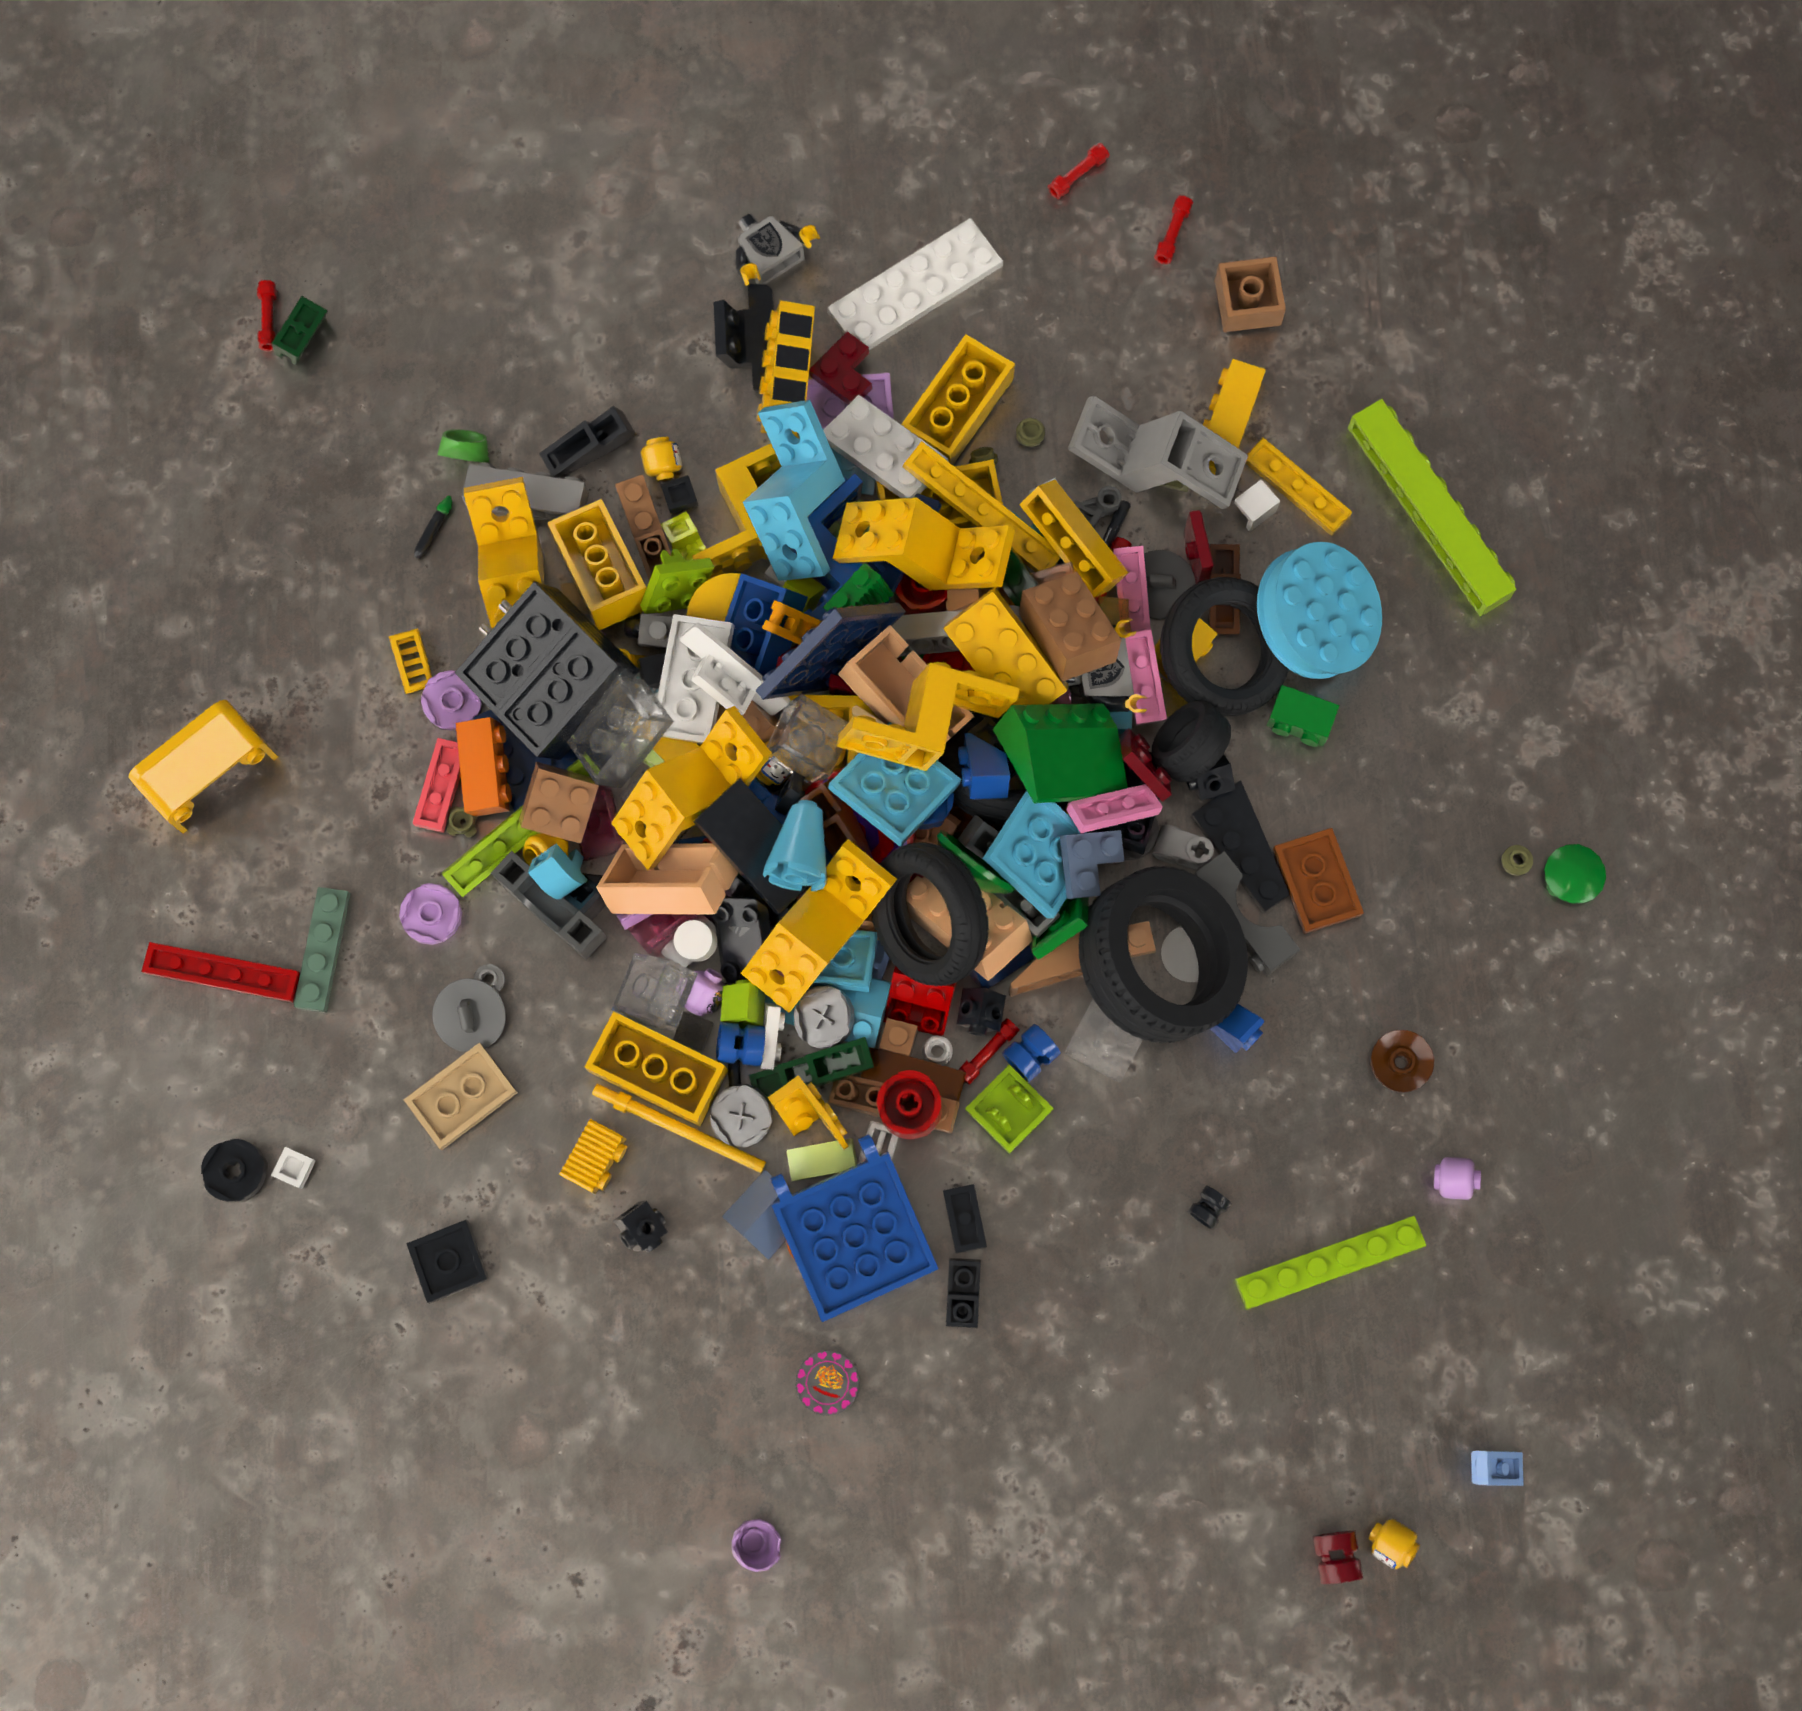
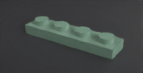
M322 887L317 889L294 1007L297 1009L327 1013L351 895L348 891Z

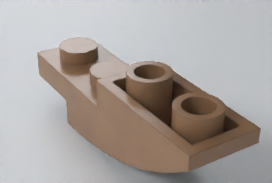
M640 475L616 483L615 487L647 577L650 580L655 565L662 564L660 557L662 550H666L670 556L671 552L644 476Z
M849 1076L834 1081L828 1103L880 1118L877 1108V1096L883 1082L856 1076ZM941 1097L942 1114L934 1130L952 1134L960 1103ZM909 1098L908 1103H902L907 1112H910L912 1108L918 1107L915 1105L913 1098Z

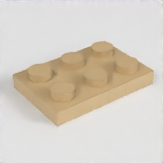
M479 1042L406 1097L404 1101L438 1148L443 1150L518 1092Z

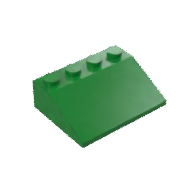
M1104 704L1011 705L993 728L994 733L1034 803L1070 802L1128 788L1118 728Z

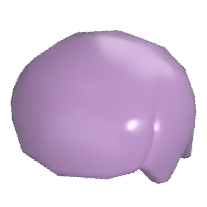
M762 1519L744 1521L733 1534V1556L740 1566L753 1572L769 1570L781 1556L780 1535L770 1522Z

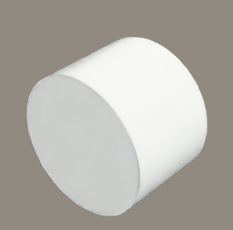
M690 920L677 928L674 934V946L681 956L700 962L707 960L714 954L717 948V936L710 926L701 921Z

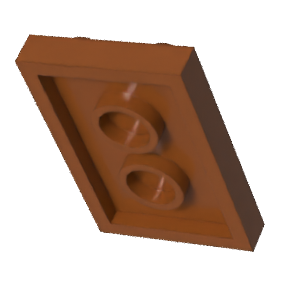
M1333 828L1273 847L1304 934L1360 917L1364 914Z

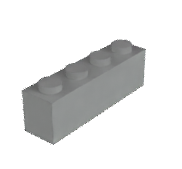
M479 463V465L469 464L464 488L523 477L535 519L551 521L587 504L589 493L585 482L576 477L555 478L545 472L530 474L514 467L504 470L488 463ZM462 492V499L467 507L464 493ZM497 506L492 512L508 514L509 510L506 507Z

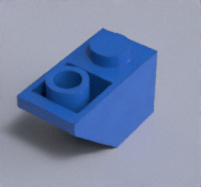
M965 733L964 746L958 747L959 765H964L965 767L962 768L963 787H968L970 799L1008 798L1010 772L1006 753L971 733Z
M1236 1004L1233 1012L1220 1024L1210 1028V1030L1231 1050L1237 1053L1241 1048L1248 1051L1263 1034L1260 1027L1265 1021L1240 1004Z

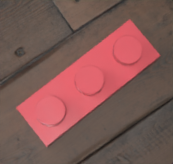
M437 738L413 819L414 826L444 833L461 776L457 742Z

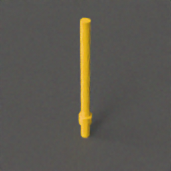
M598 1083L593 1089L592 1095L613 1104V1108L616 1110L635 1114L757 1172L762 1173L765 1168L766 1161L632 1100L633 1096L620 1091V1093H617Z

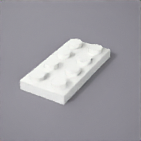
M860 395L823 429L832 449L901 499L914 498L917 493L920 494L927 487L902 467L923 440ZM927 444L930 448H932L935 452H937L940 456H942L944 459L948 461V458L946 456H944L939 451L934 449L932 446Z
M673 614L650 734L702 744L716 724L720 703L691 680L702 658L680 641V637L694 624L699 623L728 648H731L735 625L730 622Z

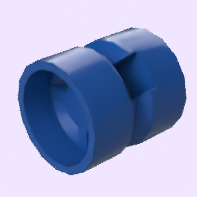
M720 1022L716 1045V1061L734 1064L737 1060H741L743 1065L760 1067L765 1045V1026L747 1024L742 1029L738 1023ZM735 1038H741L740 1050L734 1049Z
M1033 1024L1021 1035V1042L1014 1041L1002 1052L1007 1063L1028 1083L1042 1071V1064L1049 1065L1061 1054L1060 1049L1053 1040L1036 1024Z

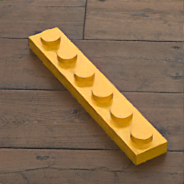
M923 441L920 442L902 467L977 527L1009 525L1013 528L1015 534L1012 548L1023 563L1034 572L1054 567L1061 558L1043 536Z

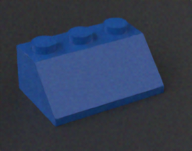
M741 573L724 621L735 625L730 649L762 676L775 669L778 657L790 649L792 641L762 629L765 620L769 621L773 609H771L773 601H779L803 612L808 596ZM784 615L780 624L781 627H784L788 618L787 615Z

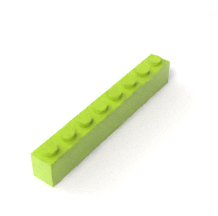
M1380 399L1353 415L1348 429L1481 617L1510 600L1517 590L1515 581L1511 574L1507 571L1504 572L1499 565L1498 557L1494 550L1490 547L1487 548L1482 541L1481 533L1477 526L1473 523L1470 524L1465 517L1464 509L1460 502L1453 500L1448 493V488L1443 478L1436 476L1431 469L1428 457L1423 452L1420 453L1414 445L1411 433L1407 429H1403L1397 421L1398 418L1394 409L1391 406H1387L1383 399Z

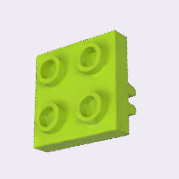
M675 548L672 550L671 556L666 550H662L660 554L662 564L655 565L640 604L644 614L687 609L696 589L703 582L710 579L714 569L711 559L704 558L686 561Z
M1010 1065L965 1108V1111L1009 1154L1054 1110Z

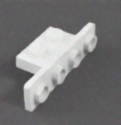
M694 624L681 635L680 641L702 658L691 680L726 709L735 706L743 715L753 700L768 714L773 716L788 706L790 698L787 696L762 700L755 690L764 682L762 680L763 676L701 624Z

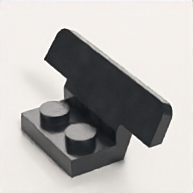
M749 283V309L736 311L725 300L713 302L716 357L730 369L752 367L753 390L759 392L761 377H764L765 367H762L764 350H767L768 341L764 340L766 324L769 323L771 311L773 310V291L768 285Z

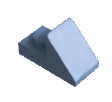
M1472 1451V1483L1477 1485L1524 1486L1523 1452Z

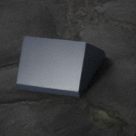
M764 1170L722 1217L769 1260L786 1241V1238L771 1206V1203L779 1200L770 1180L773 1176Z

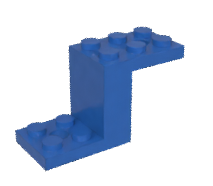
M856 474L852 475L849 479L844 477L845 481L834 493L807 517L831 569L825 576L816 577L828 589L819 600L821 604L814 611L808 609L804 612L823 621L822 616L826 612L822 607L862 565L861 562L838 563L832 559L837 538L828 530L835 521H838L843 516L846 503L857 502L860 499L863 481ZM790 548L794 553L797 554L795 549Z

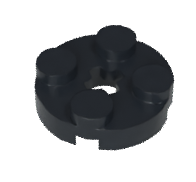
M230 1139L223 1143L220 1142L210 1148L202 1161L201 1174H203L204 1186L209 1194L219 1200L230 1203L245 1202L262 1187L266 1178L268 1163L261 1151L250 1142L242 1139ZM238 1162L240 1164V1175L229 1179L230 1172L227 1170V1167L229 1165L235 1166Z

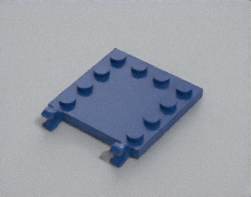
M869 1134L858 1139L867 1161L791 1194L782 1173L770 1178L779 1198L778 1201L771 1203V1206L822 1322L938 1270V1266L889 1153L885 1152L879 1155L874 1141Z

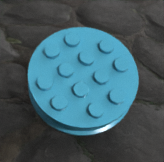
M1313 542L1278 556L1263 574L1257 594L1258 621L1268 647L1285 667L1306 678L1326 679L1352 671L1369 659L1380 638L1382 607L1372 576L1355 555L1333 543Z

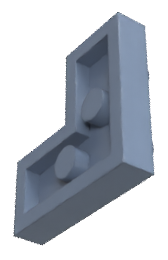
M1121 830L1060 836L1067 899L1100 896L1097 864L1124 862Z

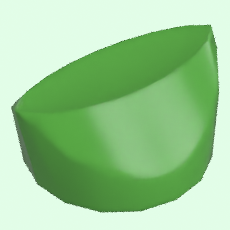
M470 430L445 431L442 434L437 455L489 463L487 437L484 434Z

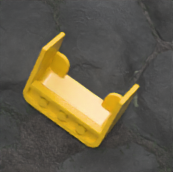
M220 700L138 763L130 771L128 778L158 812L183 834L187 829L182 823L188 820L193 813L194 803L191 801L238 762L243 765H255L266 754L273 761L278 756L248 720L228 700Z

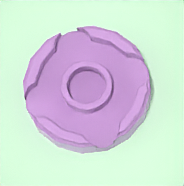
M448 670L437 673L428 680L423 690L421 704L424 714L432 724L444 730L455 731L456 723L474 720L473 717L479 715L482 700L455 674V671Z
M427 883L407 893L401 903L399 917L404 930L412 939L421 944L434 945L445 942L455 934L461 924L462 909L460 901L450 889L441 884Z

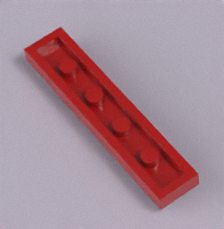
M149 942L141 972L149 975L292 1003L294 1002L300 972L296 970Z

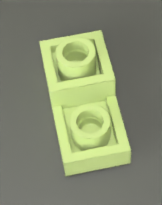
M853 1138L845 1139L849 1145L845 1150L838 1141L786 1150L791 1181L838 1174L858 1165Z

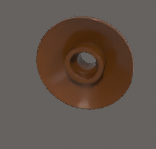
M1394 1030L1383 1035L1374 1045L1371 1053V1067L1377 1080L1386 1088L1396 1092H1411L1422 1087L1431 1077L1434 1069V1055L1427 1041L1417 1033L1408 1030ZM1400 1057L1405 1060L1406 1065L1404 1068L1396 1066V1058Z

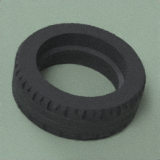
M1153 866L1138 870L1110 885L1100 893V896H1097L1088 908V926L1079 933V961L1091 996L1102 1012L1114 1024L1132 1036L1139 1037L1145 1041L1174 1043L1215 1027L1233 1012L1236 1004L1241 999L1246 985L1248 972L1247 945L1241 925L1232 908L1210 884L1183 869ZM1141 905L1157 908L1170 915L1185 930L1193 944L1198 960L1199 976L1195 994L1187 1004H1174L1155 994L1140 978L1132 963L1127 941L1128 925L1132 912Z

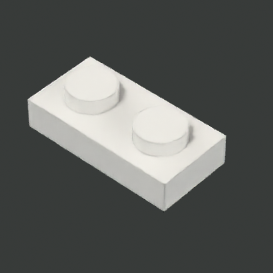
M765 1003V1045L761 1069L774 1070V1062H779L781 1057V1043H777L778 1031H783L785 1012H780L781 1007L774 1003Z

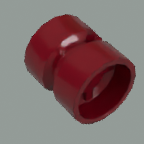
M1354 1530L1313 1536L1315 1554L1322 1559L1318 1564L1321 1584H1336L1363 1579L1361 1561L1354 1555L1358 1550ZM1343 1549L1345 1557L1331 1558V1551Z

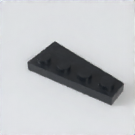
M1240 780L1235 784V790L1220 794L1192 813L1191 818L1205 837L1212 842L1217 853L1220 855L1225 851L1243 875L1240 881L1241 885L1264 914L1286 899L1290 893Z

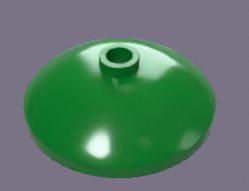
M940 830L937 834V844L951 851L963 861L975 877L974 881H977L981 891L1006 894L1015 890L986 861L967 849L957 838Z

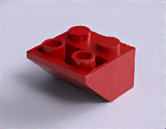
M895 966L883 1022L886 1023L887 1018L917 1025L918 1031L936 1036H944L957 982L945 986L921 984L906 976Z

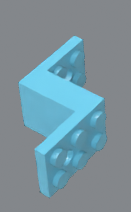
M810 400L764 407L758 412V415L781 467L743 501L744 507L778 581L825 576L831 569L807 516L829 497L845 479ZM792 431L797 432L800 436V439L797 438L792 433ZM790 548L795 549L797 554L794 553Z

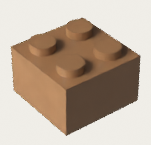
M1277 257L1219 263L1215 276V285L1223 332L1281 326L1286 308Z
M536 762L519 818L521 828L581 844L599 786L596 778Z

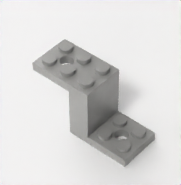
M1096 396L1087 398L1068 450L1136 493L1178 480L1221 509L1230 506L1248 457L1246 453L1181 410L1139 425ZM1101 430L1106 432L1107 444H1104L1100 439ZM1210 460L1215 464L1217 470L1215 475L1209 469Z

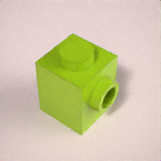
M737 980L735 984L723 986L720 1021L738 1023L742 1029L747 1024L764 1026L766 994L749 980Z

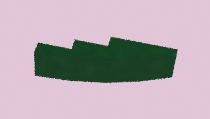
M866 1037L779 1064L774 1067V1070L766 1069L750 1074L749 1079L751 1086L760 1089L769 1097L798 1075L806 1085L812 1082L815 1087H819L875 1067Z

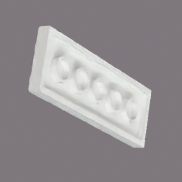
M969 218L828 306V313L843 334L848 331L871 350L1003 267V260L973 220Z

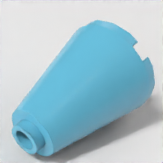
M800 800L799 803L791 806L764 866L763 876L769 875L770 883L794 891H801L802 886H812L811 891H818L826 885L823 812L817 807L815 802Z

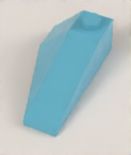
M871 978L870 992L840 989L850 998L855 1014V1022L851 1034L845 1041L850 1042L866 1037L868 1047H876L884 1020L891 986L890 981ZM765 995V1003L776 1004L769 996ZM796 1005L790 1013L781 1007L780 1012H785V1023L794 1025Z

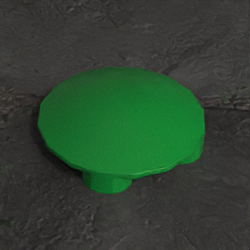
M1567 844L1556 849L1548 857L1544 868L1548 892L1552 896L1571 904L1592 901L1603 890L1606 881V870L1600 856L1591 848L1580 844Z

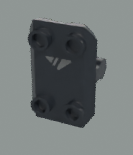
M726 895L716 914H712L717 933L721 975L727 983H735L737 980H748L741 972L775 927L772 923L770 924L766 904L759 898L751 896L730 897V895Z

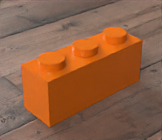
M491 717L456 723L464 812L478 817L510 811L509 802L512 801V791L506 779V772L509 771V762L503 748V743L506 742V732L503 725Z

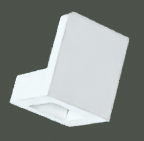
M1261 479L1238 496L1234 504L1248 519L1246 528L1251 532L1277 512L1280 500Z

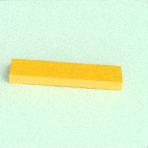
M1264 437L1247 453L1246 465L1331 536L1351 516L1352 511Z

